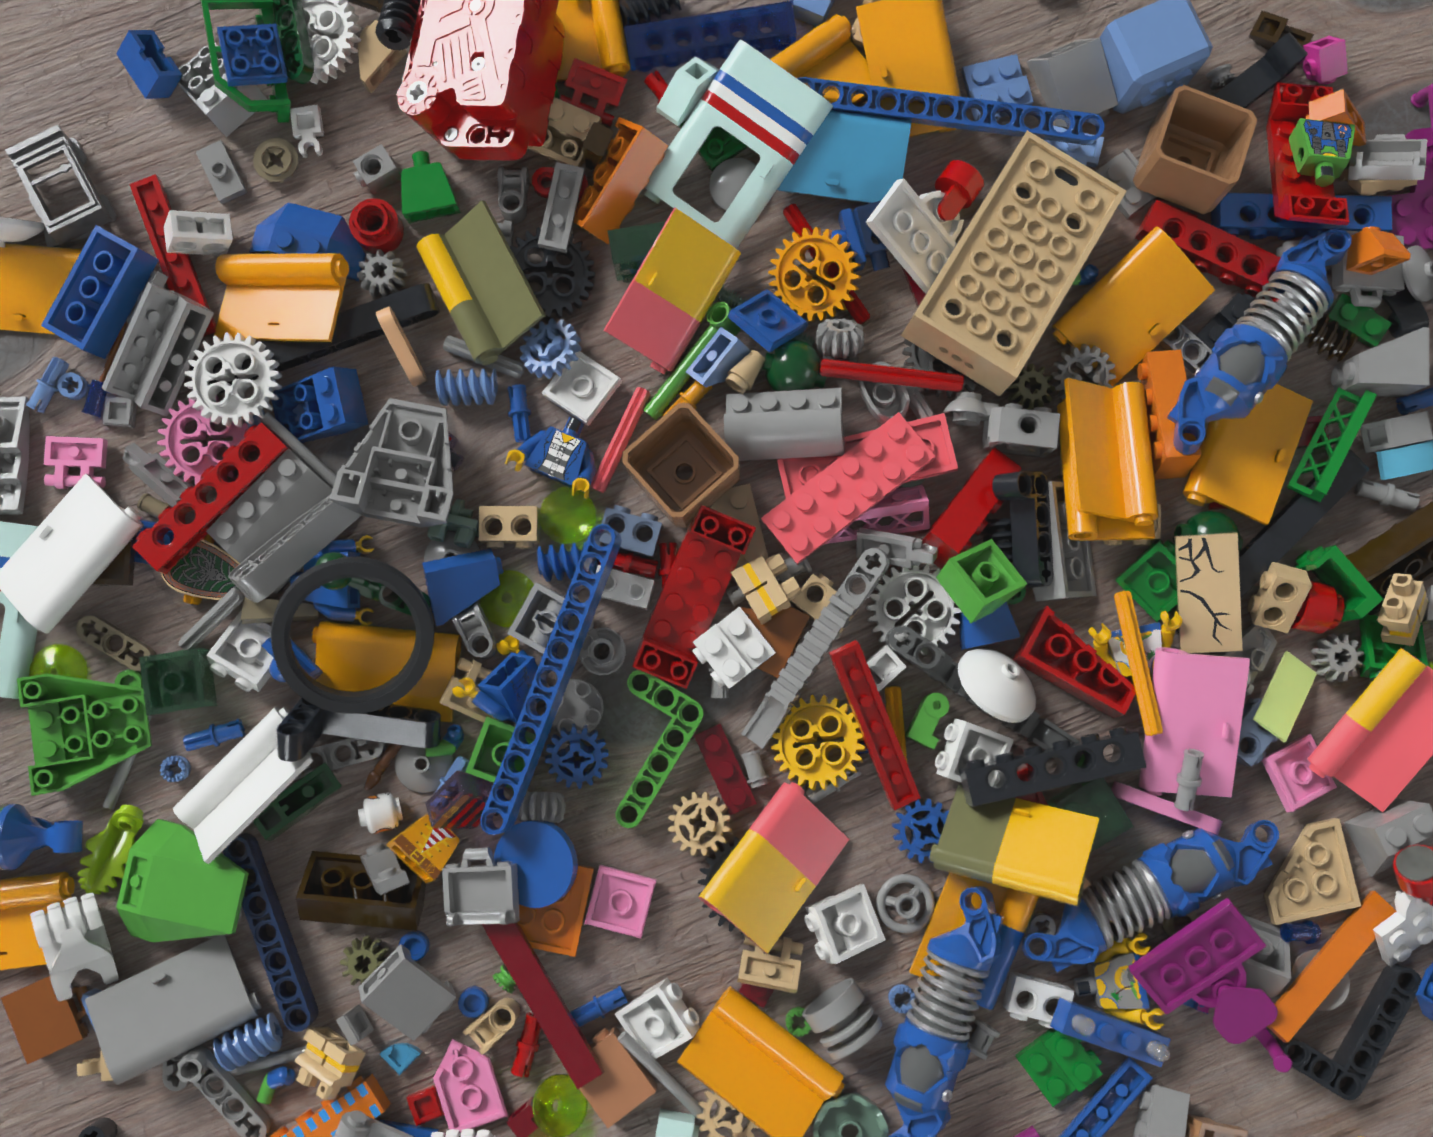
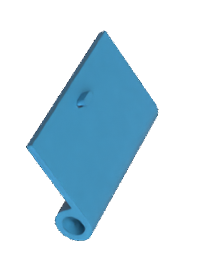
M830 110L777 190L866 203L881 201L896 180L903 179L912 121Z

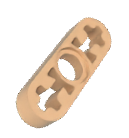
M388 306L377 311V319L412 386L416 387L427 382L426 374L392 308Z

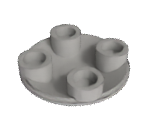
M732 158L720 163L713 171L709 183L713 202L720 208L727 210L757 165L743 158Z
M570 679L552 727L560 733L562 727L568 732L571 731L572 724H576L577 730H582L584 725H588L587 732L593 731L603 716V700L599 691L587 681Z

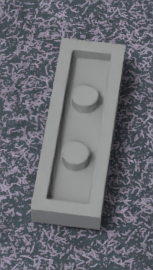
M556 162L538 247L567 253L585 173L584 168Z

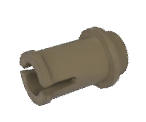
M148 493L143 494L137 503L138 510L144 511L157 519L166 508L172 507Z

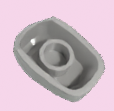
M879 361V362H876V363L873 364V365L891 366V365H889L888 363L883 362V361ZM858 380L864 402L871 415L880 424L883 425L898 412L903 418L905 417L910 403L909 394L905 386Z

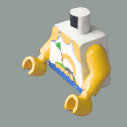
M1166 611L1161 612L1160 618L1164 623L1162 626L1160 622L1139 626L1149 672H1153L1156 648L1172 647L1176 629L1182 625V618L1177 611H1175V615L1171 620H1169V615ZM1101 623L1102 630L1098 634L1093 627L1089 628L1088 632L1094 639L1093 647L1097 651L1096 654L1106 663H1110L1124 677L1130 676L1131 683L1133 684L1122 631H1110L1104 623Z

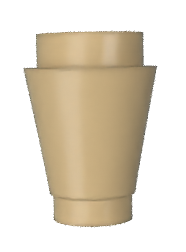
M751 350L749 354L727 372L726 383L733 390L744 394L746 390H751L765 362V358L759 352Z

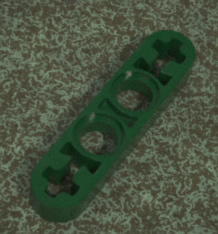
M273 0V10L287 76L300 84L308 83L314 73V63L302 1ZM293 14L292 21L288 25V20L290 16ZM298 38L297 45L292 50L293 44L295 40Z

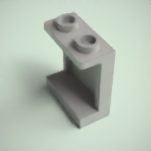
M402 944L358 987L361 1003L413 1041L421 1033L427 1032L433 1021L442 1012L447 1011L456 999L452 984L449 981L441 982L411 958L410 951Z

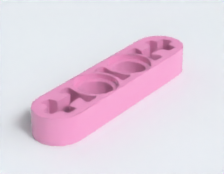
M1115 781L1110 795L1112 794L1113 797L1219 835L1223 821L1194 810H1179L1174 806L1173 802Z

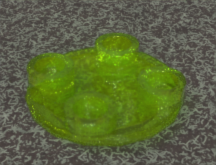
M560 487L544 499L539 510V522L544 533L550 539L561 544L577 543L584 540L596 523V509L589 497L584 499V492L578 490L572 496V488Z

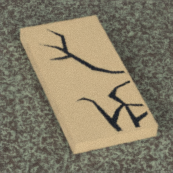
M1238 533L1174 536L1178 613L1182 618V625L1179 627L1180 650L1187 653L1243 651Z

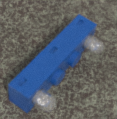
M1059 998L1050 1027L1057 1031L1161 1068L1163 1062L1170 1058V1049L1168 1047L1171 1039L1167 1036Z

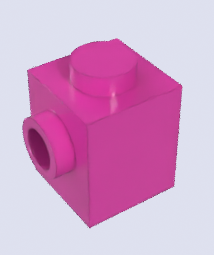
M1327 36L1303 45L1308 53L1303 63L1306 79L1316 81L1320 85H1326L1335 82L1337 77L1348 74L1346 43L1344 39Z

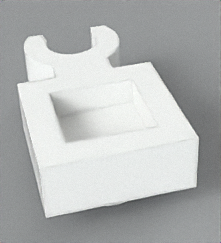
M312 105L291 108L293 136L296 140L302 139L298 145L299 152L304 158H307V148L315 146V152L318 156H321L323 149L316 137L324 136L320 107Z

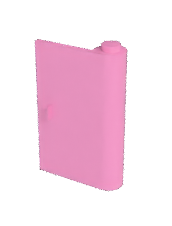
M1156 648L1152 685L1163 733L1153 736L1145 735L1143 754L1146 768L1141 769L1139 787L1143 788L1144 792L1154 796H1161L1162 792L1177 793L1179 783L1176 779L1177 774L1182 769L1184 750L1196 749L1204 753L1200 770L1202 782L1201 786L1197 787L1196 795L1232 797L1250 664L1249 658L1188 654L1183 650L1175 648Z

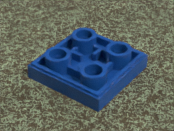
M277 24L217 27L228 87L288 82Z

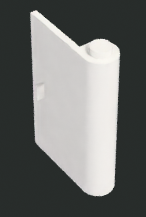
M85 473L0 569V590L28 623L43 633H50L143 527L140 521L143 517L129 506L126 509L118 506Z
M275 707L173 807L176 816L187 826L194 829L203 860L207 864H210L313 762L310 752L301 760L294 762L282 761L277 756L276 729L290 712L286 707L282 709Z

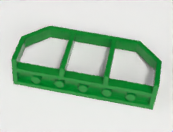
M200 0L215 87L248 112H276L278 123L289 122L291 102L288 99L286 83L266 84V86L272 87L273 95H269V100H250L235 87H228L227 81L220 77L217 59L222 58L220 46H215L209 10L258 9L259 15H255L256 25L275 24L273 0Z

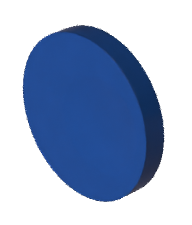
M529 820L514 825L511 830L502 835L494 853L496 864L507 861L517 863L519 904L525 907L541 908L559 901L570 891L576 879L578 861L575 847L568 835L560 827L548 821Z

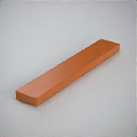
M1370 891L1361 901V906L1355 908L1276 1001L1277 1017L1267 1027L1284 1043H1288L1376 939L1373 929L1397 912L1376 891Z

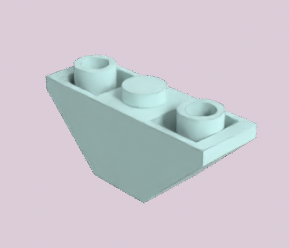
M694 57L676 71L656 108V112L679 126L689 117L719 69L702 59Z

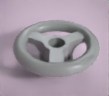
M901 874L888 879L882 885L877 895L876 907L880 919L888 928L899 933H913L928 924L934 912L935 900L932 890L925 881L914 875ZM910 883L915 885L909 893H904L899 897L887 895L898 884ZM923 892L926 899V908L923 916L916 921L915 916L920 909L917 897ZM910 900V908L902 909V902ZM885 905L894 906L898 914L906 918L907 925L899 924L892 920L886 911Z

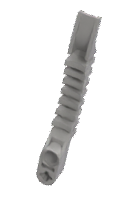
M870 548L860 556L838 591L829 599L830 603L828 606L824 607L820 612L821 616L819 619H816L812 624V629L807 631L803 637L805 638L804 641L795 649V654L788 659L787 666L780 671L779 678L774 680L770 686V691L765 694L759 708L741 733L760 748L764 749L793 707L791 702L799 699L801 696L799 690L807 686L809 683L807 678L814 675L816 672L814 668L824 660L822 656L830 651L833 640L839 638L841 628L847 627L850 617L857 612L872 594L888 570L890 559L885 551ZM879 554V562L882 563L881 566H874L871 569L870 566L872 563L871 561H869L870 556L877 557ZM856 578H862L866 583L865 591L859 595L852 589V583Z

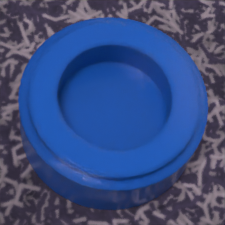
M409 931L399 941V945L402 944L410 951L411 958L415 962L421 960L429 951V939L421 931Z
M478 986L465 989L458 1000L460 1012L468 1018L480 1017L489 1005L487 992Z

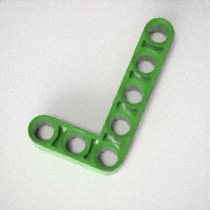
M636 670L629 675L627 680L629 690L634 695L672 717L616 810V820L625 828H633L641 821L704 716L702 705L660 678L640 670ZM640 674L647 676L649 679V686L644 691L636 690L633 685L634 678ZM665 689L670 690L674 695L673 703L666 707L662 706L658 701L659 693ZM694 705L698 708L699 716L697 720L689 722L684 719L682 711L685 706ZM678 730L683 734L684 741L680 746L669 744L667 736L670 731ZM662 755L667 758L668 768L666 770L657 771L653 768L652 760L655 756ZM646 780L652 784L653 792L651 795L642 796L638 793L637 785L640 781ZM625 806L634 807L638 813L637 819L634 821L625 820L622 816V809Z

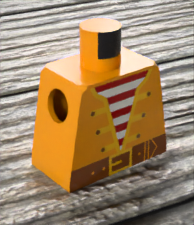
M446 809L439 818L432 812L423 815L386 844L426 884L434 881L439 876L442 868H444L460 842V839L451 831L452 829L432 828L449 809Z

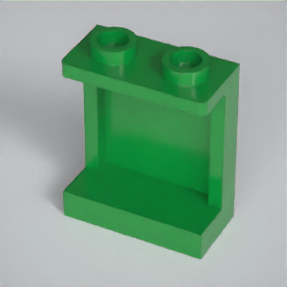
M1336 545L1326 548L1319 546L1312 552L1308 549L1295 559L1297 564L1293 566L1294 568L1306 571L1311 570L1323 584L1333 586L1336 593L1342 596L1344 600V614L1341 622L1363 618L1383 600Z

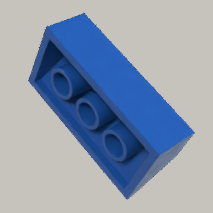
M95 225L41 326L81 350L105 359L159 259Z

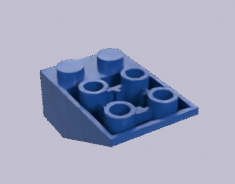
M333 366L282 387V389L273 391V394L279 398L278 400H272L276 420L301 443L347 433L369 424L356 369Z

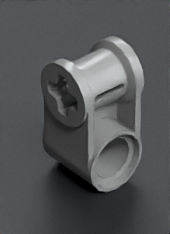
M499 166L498 205L505 221H513L514 224H518L527 215L529 170L528 167H523L522 170H506L504 167ZM511 203L519 204L515 210L510 211L506 209Z
M478 602L474 603L472 608L452 618L468 651L473 656L480 659H489L497 652V640ZM481 638H487L489 641L488 649L483 653H479L476 649V643Z

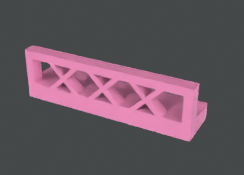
M923 485L895 489L855 521L862 520L866 524L862 528L894 534L930 529L929 500ZM922 511V520L913 522L906 520L911 513ZM891 516L894 518L890 525L881 526L877 523L882 517ZM847 526L825 544L857 540L858 530H852Z

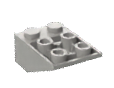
M208 45L202 47L198 54L187 64H183L178 68L182 73L178 85L226 137L255 113L248 112L215 87ZM223 58L217 59L220 77L227 81ZM256 85L233 86L250 100H268Z

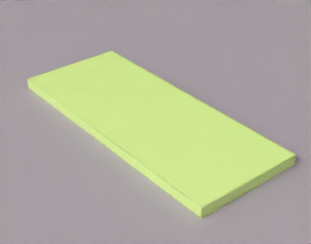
M1286 651L1253 720L1279 740L1286 742L1317 675L1316 672Z

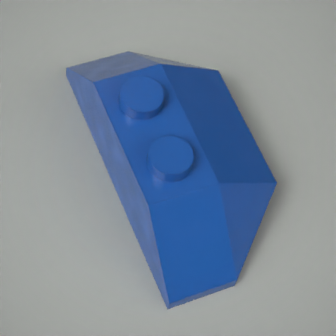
M289 202L257 225L249 250L250 254L339 253L344 256L349 264V273L346 279L358 282L357 273L362 271L359 262H364L366 257L365 252L353 237L343 216Z

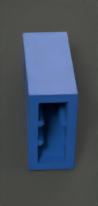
M491 548L422 563L436 626L443 625L500 585L499 574H503L500 557L495 558Z

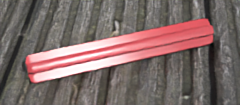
M641 387L636 388L592 480V489L600 493L606 491L623 455V451L626 449L643 413L646 402L650 398L648 390Z

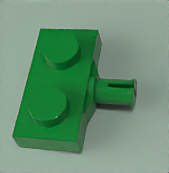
M1344 293L1337 297L1327 313L1329 315L1328 322L1336 320L1339 322L1338 328H1348L1349 335L1352 333L1358 335L1357 340L1370 348L1378 346L1392 324L1378 315L1373 307L1354 306L1351 298Z

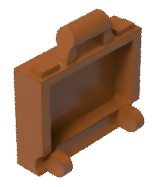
M740 607L745 614L749 615L748 618L776 652L757 669L779 678L780 671L787 666V661L793 655L811 617L793 607H789L771 616V620L761 625L753 609Z
M50 976L1 997L27 1065L88 1037L87 1033H89L86 1023L82 1022V1018L87 1013L81 1002L82 995L88 992L86 985L71 988L72 994L76 993L82 1008L80 1012H78L73 997L61 1002L57 1000Z

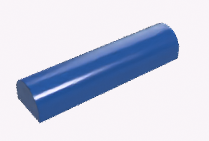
M1128 1056L1058 1137H1103L1153 1078Z

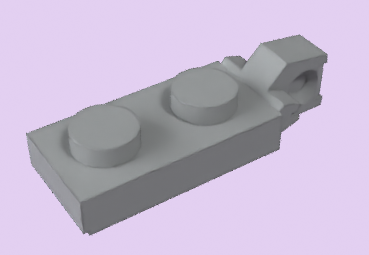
M135 443L125 447L122 459L129 465L130 470L170 506L173 507L181 500L179 497L184 490L190 486L194 487L192 483L183 481L184 476H175L173 474L175 469L173 467H166V461L159 454L146 453Z
M861 527L857 531V558H860L866 550L877 548L888 554L891 565L911 568L912 566H920L921 563L933 564L938 556L937 547L926 543L922 544V540L916 539V537ZM878 554L877 557L870 556L869 560L879 562L880 555Z

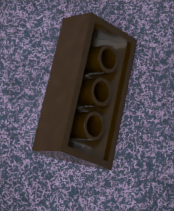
M1433 501L1423 508L1417 509L1403 521L1394 524L1383 534L1371 539L1366 545L1352 554L1346 555L1348 560L1383 598L1366 615H1374L1381 610L1393 574H1409L1413 577V581L1422 582L1433 577Z
M320 851L311 852L295 898L300 920L418 930L424 907L426 883L401 859H397L400 869L406 872L409 883L380 895L376 892L360 856L363 855Z

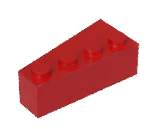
M994 447L984 457L964 483L963 489H960L947 505L948 509L939 516L930 527V532L922 539V544L926 543L938 548V556L933 564L940 569L944 567L950 558L969 550L973 544L969 539L973 534L978 536L988 524V521L985 520L989 512L994 514L1004 501L998 500L993 493L992 482L997 474L1019 472L1022 469L997 448Z
M1048 606L1039 610L1012 660L1113 719L1125 715L1136 694L1134 685L1110 663H1106L1097 655V651L1092 646L1085 644L1067 623L1064 624L1054 615L1055 612Z

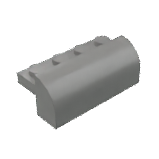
M148 282L101 388L109 393L133 400L140 408L167 417L169 414L168 410L172 407L186 376L184 373L190 367L188 360H193L195 356L194 351L198 349L214 312L184 295Z
M842 388L726 394V414H724L725 443L739 457V461L842 456L845 454Z

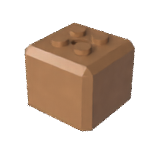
M1186 85L1175 88L1152 121L1133 177L1136 188L1201 214L1213 211L1239 180L1257 123V118L1253 111Z
M678 403L623 451L622 463L629 476L675 527L687 528L701 504L710 507L740 481L739 457L689 403ZM681 466L692 468L693 474L688 480H681L677 477V470Z

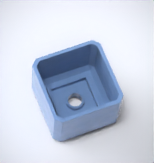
M1159 0L1115 19L1106 26L1100 36V40L1118 101V105L1112 107L1113 110L1124 114L1140 106L1146 107L1167 94L1171 96L1175 88L1183 85L1187 86L1208 59L1213 46L1190 0Z

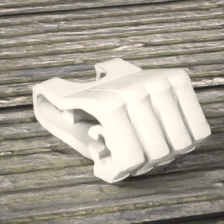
M94 893L81 896V902H78L77 897L64 900V908L61 907L60 902L53 903L47 906L48 913L46 914L44 910H38L30 914L39 948L43 950L50 973L51 984L59 1002L72 998L71 982L81 969L87 968L100 973L106 985L119 980L110 943Z

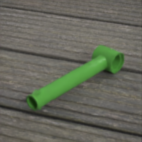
M717 302L708 309L706 318L710 325L664 382L657 394L653 396L649 403L646 402L643 411L654 420L663 416V411L691 376L686 373L687 369L719 328H724L734 336L740 332L741 328L728 318L731 308L727 303Z

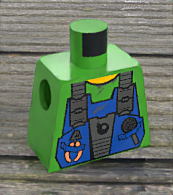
M1300 118L1289 137V144L1297 172L1300 175L1315 176V183L1318 186L1325 187L1331 185L1334 179L1341 176L1350 161L1355 125Z

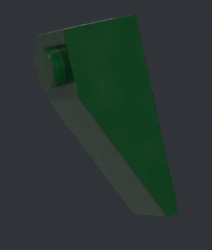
M324 762L281 792L253 820V823L265 840L272 841L298 823L339 790L342 785Z

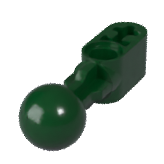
M339 552L326 553L318 559L315 566L347 556ZM344 578L322 585V587L329 590H340L346 586L358 589L359 594L412 616L405 602L393 590L388 596H382L383 590L387 586L364 578ZM419 589L430 608L431 601L429 596Z

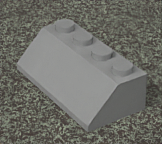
M1050 481L1048 484L1053 581L1048 587L1032 588L1036 602L1097 596L1090 541H1075L1068 538L1064 482Z

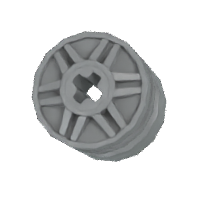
M852 978L845 979L824 991L806 1007L802 1014L814 1033L826 1031L821 1037L820 1043L824 1047H828L827 1053L833 1060L841 1059L860 1049L878 1033L883 1024L878 1015H873L874 1008L872 1005L867 1004L859 1007L865 995Z

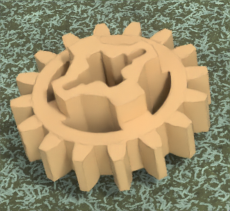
M692 792L691 800L684 796L681 797L683 803L681 807L673 805L677 814L676 816L670 815L668 819L674 821V826L669 827L668 831L677 834L672 841L673 843L682 842L681 851L685 852L690 847L692 856H697L699 850H701L703 856H708L709 848L718 852L720 850L717 843L719 841L725 844L728 842L723 835L724 833L732 832V829L726 826V822H730L732 817L724 815L728 807L725 804L718 806L720 798L717 796L710 801L709 793L704 792L702 798H699L698 793ZM696 806L695 811L685 815L691 807ZM710 807L716 812L719 822L714 821L710 816ZM702 817V820L706 822V826L698 829V827L694 826L695 821H700ZM682 826L687 827L690 832V841L685 837ZM711 833H716L710 841L704 843L705 837Z
M705 1091L704 1094L708 1100L706 1102H698V1105L704 1110L703 1113L697 1114L696 1118L704 1120V1124L699 1127V1130H708L709 1133L706 1137H726L720 1135L715 1130L721 1126L728 1129L731 1134L730 1137H754L751 1132L752 1128L760 1129L749 1119L743 1129L741 1122L744 1115L739 1111L735 1112L736 1114L732 1116V1123L728 1120H719L726 1114V1107L729 1110L736 1109L715 1092L712 1094L709 1091ZM716 1100L717 1109L715 1115L710 1117L711 1107Z

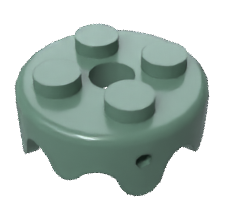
M856 1093L839 1094L835 1099L832 1097L827 1100L818 1110L813 1122V1137H843L841 1132L847 1124H853L858 1128V1133L855 1137H888L889 1133L885 1118L878 1106L869 1098Z

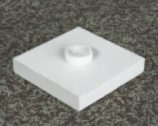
M579 351L575 352V355L579 358L578 361H571L569 363L571 365L570 370L563 368L562 376L556 374L542 394L567 413L589 426L620 386L622 380Z

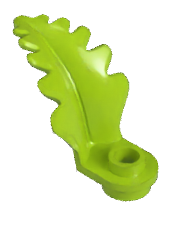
M122 805L109 819L106 829L87 840L86 848L92 853L82 857L80 864L88 868L78 872V876L83 877L78 881L79 884H82L80 888L84 889L87 894L95 893L101 895L102 892L108 893V886L111 888L117 887L114 877L123 879L125 872L124 864L127 863L129 850L135 844V835L144 823V813L140 808L133 805Z

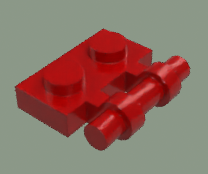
M574 58L565 82V87L574 90L572 98L561 95L560 100L601 117L602 123L611 127L615 116L606 113L605 108L607 104L618 108L627 79ZM583 94L598 100L596 108L581 103Z

